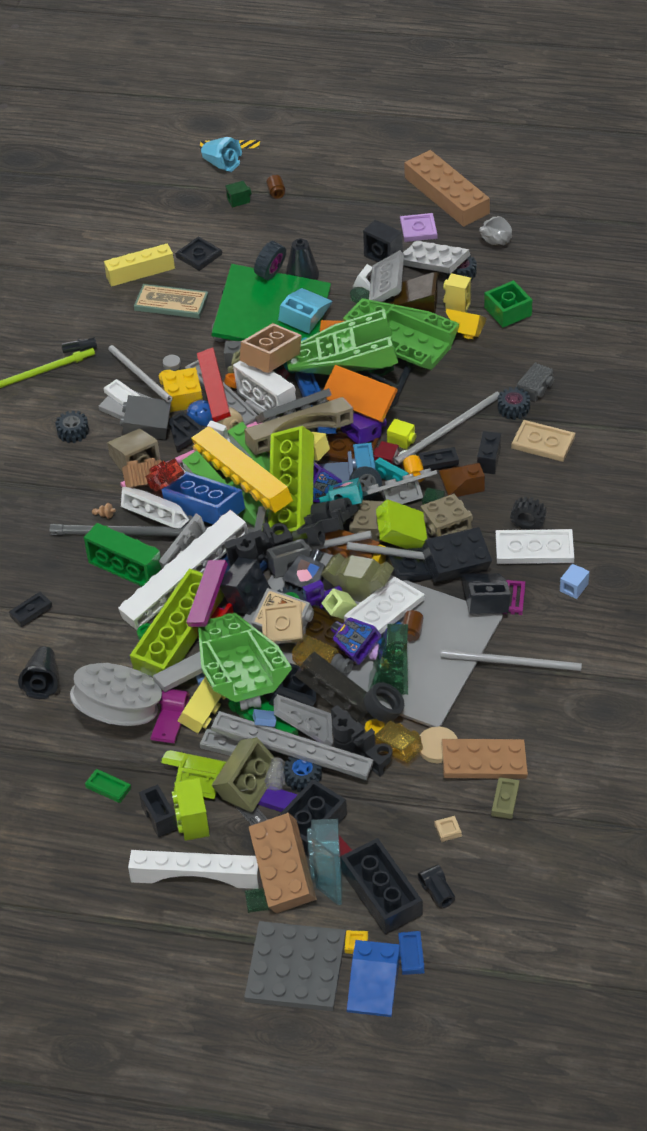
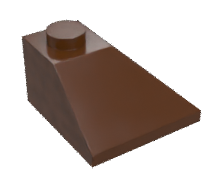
M480 463L439 470L447 496L455 494L456 497L485 491V475Z

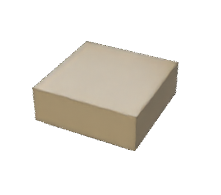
M455 816L435 821V828L441 842L462 837V832Z

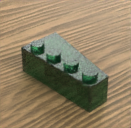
M387 624L376 660H374L372 671L369 674L368 691L376 683L384 682L395 687L401 695H408V624Z

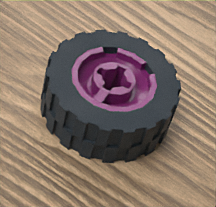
M275 241L267 243L256 259L254 273L265 280L272 279L280 270L285 260L287 251L285 247Z

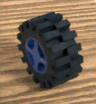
M292 756L288 758L289 761L285 762V782L288 787L291 786L292 790L297 788V792H301V789H304L312 779L317 782L322 779L320 765L293 758Z

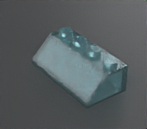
M338 819L311 820V829H307L311 879H315L318 890L337 905H342Z

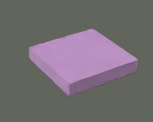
M433 213L400 216L404 242L437 239Z

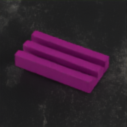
M506 580L509 588L510 585H513L512 605L509 606L508 612H511L513 615H515V612H519V615H522L525 581ZM517 586H521L519 607H515Z

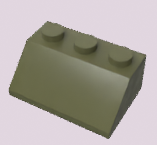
M257 737L240 740L211 786L224 800L249 812H253L281 765Z

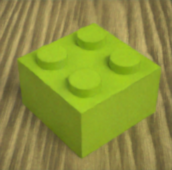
M200 778L174 782L176 791H172L179 833L184 834L185 841L210 836Z

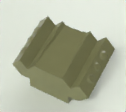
M338 553L330 558L321 576L334 585V587L340 586L343 592H347L354 601L362 602L376 590L385 586L394 567L388 562L380 565L375 559L353 555L344 558Z

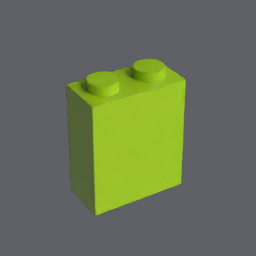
M388 499L378 506L376 515L380 540L405 549L423 547L427 539L422 511Z

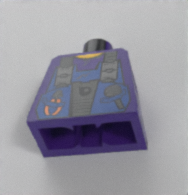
M314 462L313 502H320L319 495L328 493L330 486L342 483V480Z
M351 617L347 618L344 624L336 621L331 627V632L335 633L333 640L336 645L357 665L361 664L382 636L375 626Z

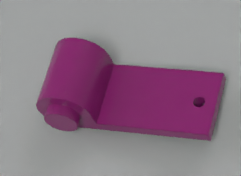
M170 689L162 692L161 699L158 702L161 704V711L153 729L151 740L175 743L182 725L178 722V719L189 702V691Z

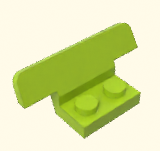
M172 750L166 751L161 763L178 767L176 782L200 778L203 797L216 799L217 791L211 785L225 765V761Z

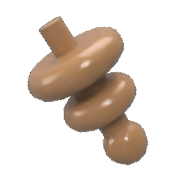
M107 503L105 506L101 505L99 509L95 508L92 510L93 515L99 514L101 517L106 516L108 519L112 518L113 513L116 512V509H113L110 503Z

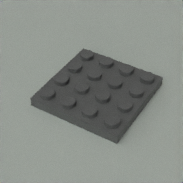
M259 921L244 996L245 1002L334 1012L346 930Z

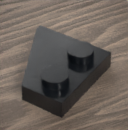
M183 411L169 419V426L177 451L193 442L191 438L204 430Z

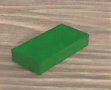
M98 769L85 782L87 789L118 803H121L131 790V784Z

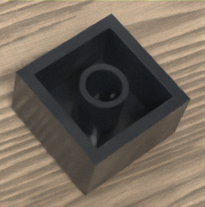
M374 220L363 230L364 257L378 263L399 250L403 253L401 231L377 220Z
M238 557L224 575L220 585V589L227 602L233 605V612L249 615L260 603L267 588L270 589L257 560Z
M290 663L292 670L274 692L269 693V704L274 705V698L278 694L313 706L316 702L317 672Z

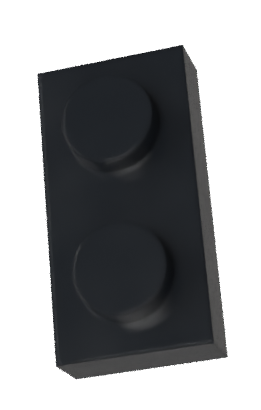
M455 447L419 453L424 470L459 465Z
M38 592L10 610L9 614L19 626L23 627L52 608V602L41 592Z

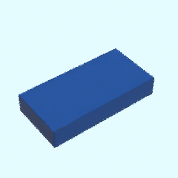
M420 931L398 933L402 975L425 973Z

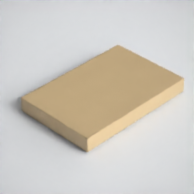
M523 420L511 444V448L564 462L575 439V433Z

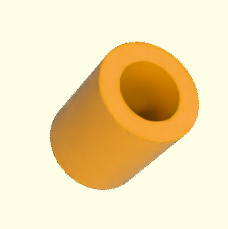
M410 455L403 460L404 470L409 474L413 473L414 477L420 475L419 471L424 470L421 459L417 455Z

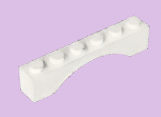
M131 850L128 866L131 882L154 883L170 877L198 876L216 879L237 888L259 889L260 871L256 856Z

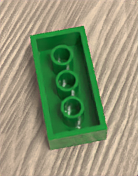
M96 523L84 536L88 563L142 587L152 576L162 570L159 563L161 559L160 550L144 544L138 539H133L124 533L117 532L99 523Z

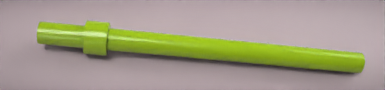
M93 348L83 352L77 351L66 358L0 381V388L72 362L78 363L83 361L84 358L95 355V351Z

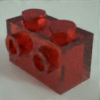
M174 458L168 462L164 460L149 469L150 473L145 477L149 487L156 492L173 483L184 475L185 472Z

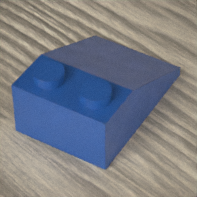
M355 940L347 1012L392 1017L400 964L399 944Z

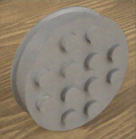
M111 663L89 664L79 668L74 674L75 685L70 691L72 703L84 714L108 724L123 726L141 725L152 721L157 715V703L162 696L161 688L146 674L130 667Z

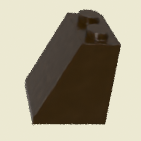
M437 272L403 281L400 293L394 297L392 296V301L394 302H391V304L436 314L438 300Z

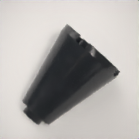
M302 238L294 240L291 245L285 274L317 280L319 270L308 241Z
M46 646L37 648L19 675V688L23 689L26 695L31 698L46 699L52 693L54 694L58 688L55 653Z

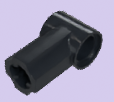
M437 864L418 873L421 886L425 891H429L439 908H446L455 901V895L448 886L440 865Z

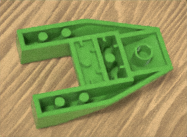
M385 309L334 324L301 341L300 354L287 361L288 370L330 375L335 365L355 372L391 367L397 364V354L391 337H388L392 335V330Z
M240 422L228 430L230 443L270 473V457L267 452L255 455L245 444L244 429L248 427L243 422ZM198 451L182 460L187 472L242 489L239 484L235 485L230 477L222 479ZM242 489L245 509L238 516L247 524L255 527L258 508L263 505L259 500L255 501L249 492L245 493ZM269 508L266 510L265 517H268Z

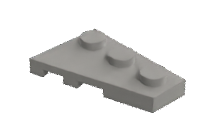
M277 694L274 698V715L319 743L329 746L333 744L331 713Z

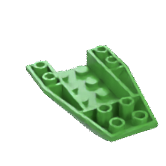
M363 298L343 318V321H347L385 309L392 330V335L388 337H391L397 357L431 370L451 349L459 328V323L429 311Z
M236 613L209 618L206 627H198L202 672L213 691L234 702L274 692L292 670L290 663L279 646Z

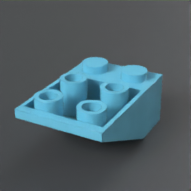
M301 288L289 294L282 302L278 320L306 333H310L331 306L332 301Z

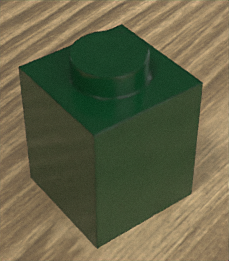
M244 180L225 186L226 198L232 208L250 203L251 189L245 184Z

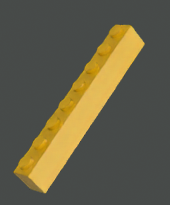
M210 426L191 438L194 443L192 446L194 451H198L207 462L210 461L215 469H220L225 477H230L235 485L239 484L245 493L249 492L255 501L259 500L264 508H269L276 513L293 501L285 484Z

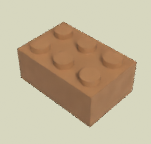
M272 323L241 341L240 361L248 366H253L269 373L300 354L302 335Z

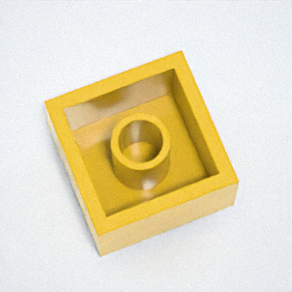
M196 367L161 373L163 389L172 396L170 412L186 410L191 403L203 400Z

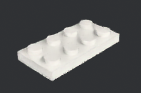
M572 529L496 530L497 564L574 563Z
M393 577L384 587L376 590L346 613L344 621L350 617L375 626L380 634H382L401 619L405 612L412 610L424 601L425 594L400 579Z

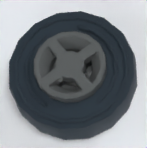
M359 467L349 477V480L359 478L363 492L368 491L367 487L378 484L379 487L382 486L380 474L372 467ZM379 492L363 496V499H372L376 495H378Z

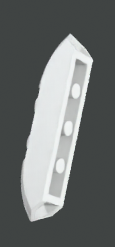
M122 487L121 507L173 528H182L189 521L183 509L176 503L139 489Z

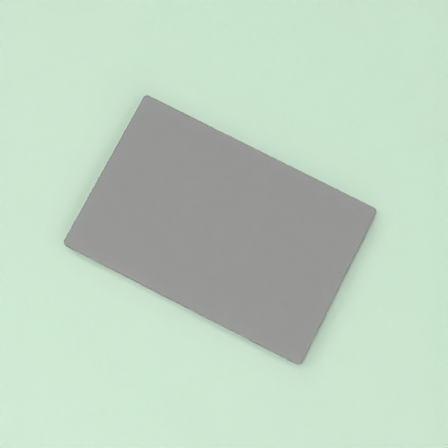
M322 552L324 555L320 562L326 567L330 558L334 555ZM273 574L268 580L269 586L270 582L275 578ZM390 575L387 582L391 580L394 576ZM324 578V591L335 588L334 585ZM405 580L403 582L425 594L424 601L412 609L420 612L424 617L419 639L411 642L406 641L401 637L400 631L394 634L393 639L388 641L387 645L381 649L383 658L378 659V662H376L374 659L370 660L369 655H367L360 665H353L350 674L346 678L341 677L339 673L329 671L330 663L334 657L332 654L303 641H299L298 645L291 642L276 644L289 663L317 672V686L364 703V697L371 687L376 683L384 682L395 687L404 699L405 707L399 716L429 727H441L478 662L441 657L442 649L483 653L500 624L503 615L502 613L469 614L467 601ZM259 604L251 613V615L246 614L243 618L250 625H252L251 621L259 607ZM314 605V607L329 613L327 610L320 608V606ZM404 616L398 620L401 623V627ZM385 630V631L381 634V635H382L381 638L385 636V632H386L387 630ZM377 696L379 702L382 705L389 709H392L391 705L387 702V700L380 696Z

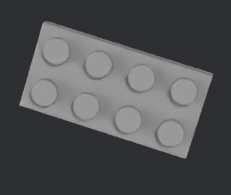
M415 241L403 252V265L452 273L470 256L469 249Z
M401 250L372 266L369 300L385 302L386 299L400 293L404 254Z

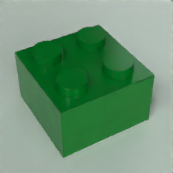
M514 280L484 292V308L502 328L532 316L533 300Z

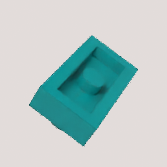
M380 457L375 461V469L382 479L387 481L396 479V482L403 480L402 476L409 475L408 472Z

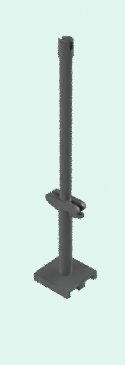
M259 506L255 527H247L249 533L260 529L264 532L262 524L268 523V517H265L267 509L264 506ZM188 516L189 521L182 528L154 526L108 527L125 535L179 536L193 517ZM50 524L49 530L51 532L50 535H86L94 525Z

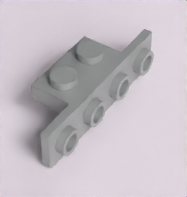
M425 469L419 471L420 475L415 477L413 473L402 476L403 480L396 482V479L386 481L385 486L381 487L375 484L367 487L368 491L363 492V494L366 496L382 491L384 501L388 499L400 504L423 498L418 480L437 474V470Z

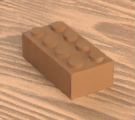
M289 813L249 826L268 907L275 913H279L317 900L296 819Z

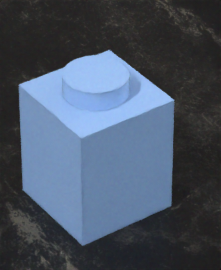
M572 564L560 579V592L577 599L589 583V571Z

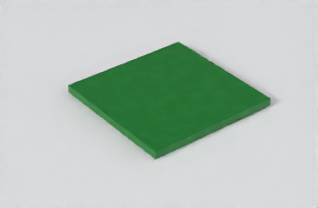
M231 264L211 336L232 341H243L274 323L302 335L301 339L309 338L320 332L323 316L311 332L306 333L278 320L280 305L289 294L301 288L328 299L331 283L282 273H276L272 279L265 280L254 273V268Z

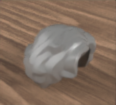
M500 216L486 220L484 226L479 229L482 238L491 245H505L512 238L510 224Z

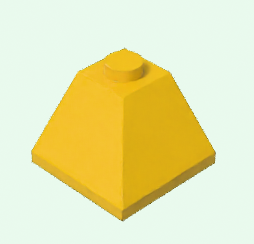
M446 309V314L450 320L459 323L458 333L463 334V337L473 339L474 336L479 337L487 318Z

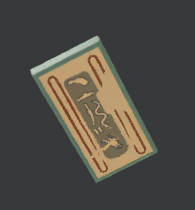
M143 284L134 304V311L200 319L209 295L207 291Z

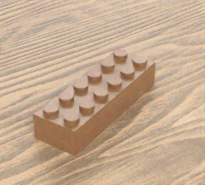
M431 150L404 162L405 178L463 227L490 214V198Z

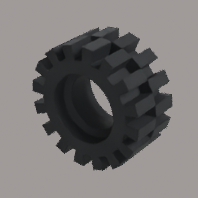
M527 496L524 499L520 497L516 500L510 515L512 523H515L516 527L521 526L520 529L522 530L524 528L526 530L540 529L543 526L547 513L544 504H539L540 500L534 501L533 497L528 499Z

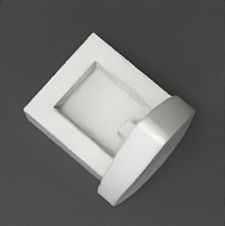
M368 264L364 267L355 280L354 289L366 293L370 292V282L367 279L373 267Z

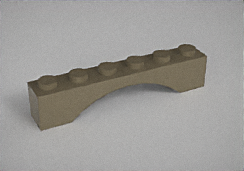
M343 397L245 428V444L257 455L270 450L271 434L299 426H304L306 429L318 427L339 428L353 423V407Z

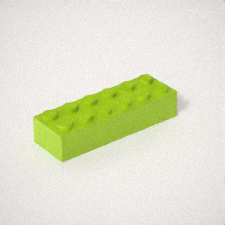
M304 426L272 433L270 442V474L288 487L293 501L276 513L269 509L268 524L270 528L277 523L286 525L293 537V541L308 538L306 533L297 534V529L305 524L304 517L311 514V506L313 504L314 434ZM278 530L274 534L280 535L284 531Z
M188 569L130 654L133 669L153 677V675L183 660L199 636L198 627H189L186 621L203 573ZM220 588L209 618H211L225 597Z

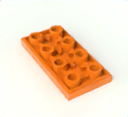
M337 365L334 366L323 389L329 388L332 395L327 398L328 401L343 397L353 407L354 412L382 423L398 391L395 387Z

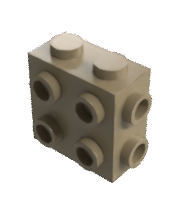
M455 494L420 506L424 514L425 525L431 536L438 537L472 529L471 521H473V516L469 510H466L462 500H459Z
M363 500L362 503L357 504L358 511L351 518L354 520L350 521L349 532L357 534L371 530L372 538L370 539L385 542L380 540L376 509L384 501Z

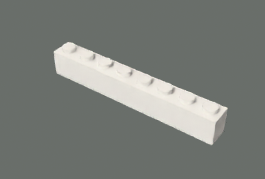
M231 510L222 515L215 524L208 527L199 538L193 540L191 545L184 551H181L175 559L167 563L159 573L152 576L144 586L138 588L128 600L122 602L121 606L118 607L121 617L136 630L140 625L147 623L160 612L189 568L204 573L208 560H219L226 553L225 542L249 533L246 522Z

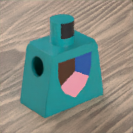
M356 478L330 486L328 493L319 495L321 503L349 498L352 505L362 503L364 494L360 480Z

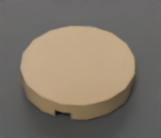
M440 726L431 727L419 735L417 741L418 751L426 761L436 764L442 763V739H458L457 736L448 728Z

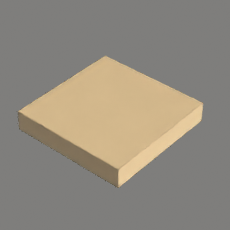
M292 602L262 606L263 635L275 644L304 641L302 603Z

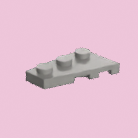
M197 513L161 557L159 563L162 569L167 563L175 559L181 551H184L191 545L193 540L199 538L206 531L200 515Z

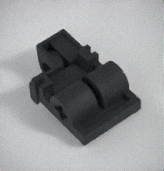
M349 498L312 504L311 514L304 517L305 524L297 529V534L306 533L313 547L323 545L325 543V533L343 530V524L346 523L345 520L352 518L353 514L358 511L357 504L352 505Z
M266 522L262 524L264 532L260 529L225 542L230 568L238 557L257 560L259 566V561L263 559L268 563L267 549L293 542V537L286 525L277 523L270 528ZM278 530L284 531L280 535L274 534Z
M336 705L331 709L334 747L373 759L374 762L371 770L381 777L383 775V768L393 759L392 747L385 743L375 744V731L371 728L364 733L363 725L354 721L346 710H342ZM380 751L388 752L385 756H381L378 753Z

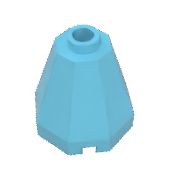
M224 137L206 142L202 146L201 153L205 160L219 169L232 172L240 164L238 157L242 155L239 140Z

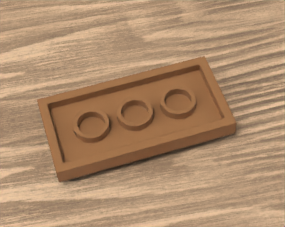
M442 739L444 778L501 777L507 779H527L528 772L524 740Z

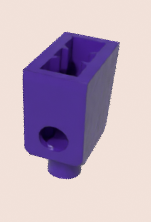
M353 412V423L342 426L340 430L355 443L363 444L381 436V428L386 426L387 421L385 418L382 423Z

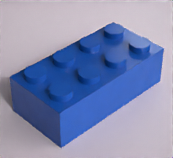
M187 471L162 489L163 499L179 505L187 516L194 517L197 513L202 517L203 521L215 524L229 510L238 515L245 509L242 489Z

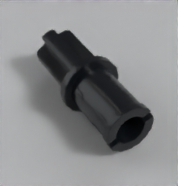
M95 337L83 340L77 339V341L62 344L63 353L82 352V350L97 348Z

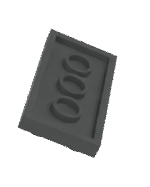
M328 388L263 411L255 417L257 424L264 423L277 417L294 413V411L297 412L310 408L311 405L316 406L328 401L327 398L332 395L331 391Z

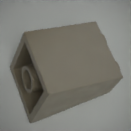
M140 428L107 442L109 455L121 471L129 461L138 460V463H143L145 459L155 458V461L160 460L158 441Z

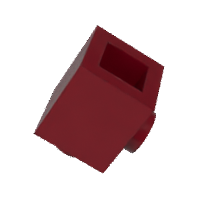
M381 441L379 447L374 450V463L380 457L396 465L394 459L398 457L399 445Z

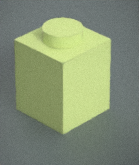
M332 589L322 601V605L331 616L344 619V615L357 606L347 592Z

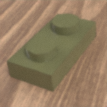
M499 777L491 816L513 819L520 780Z

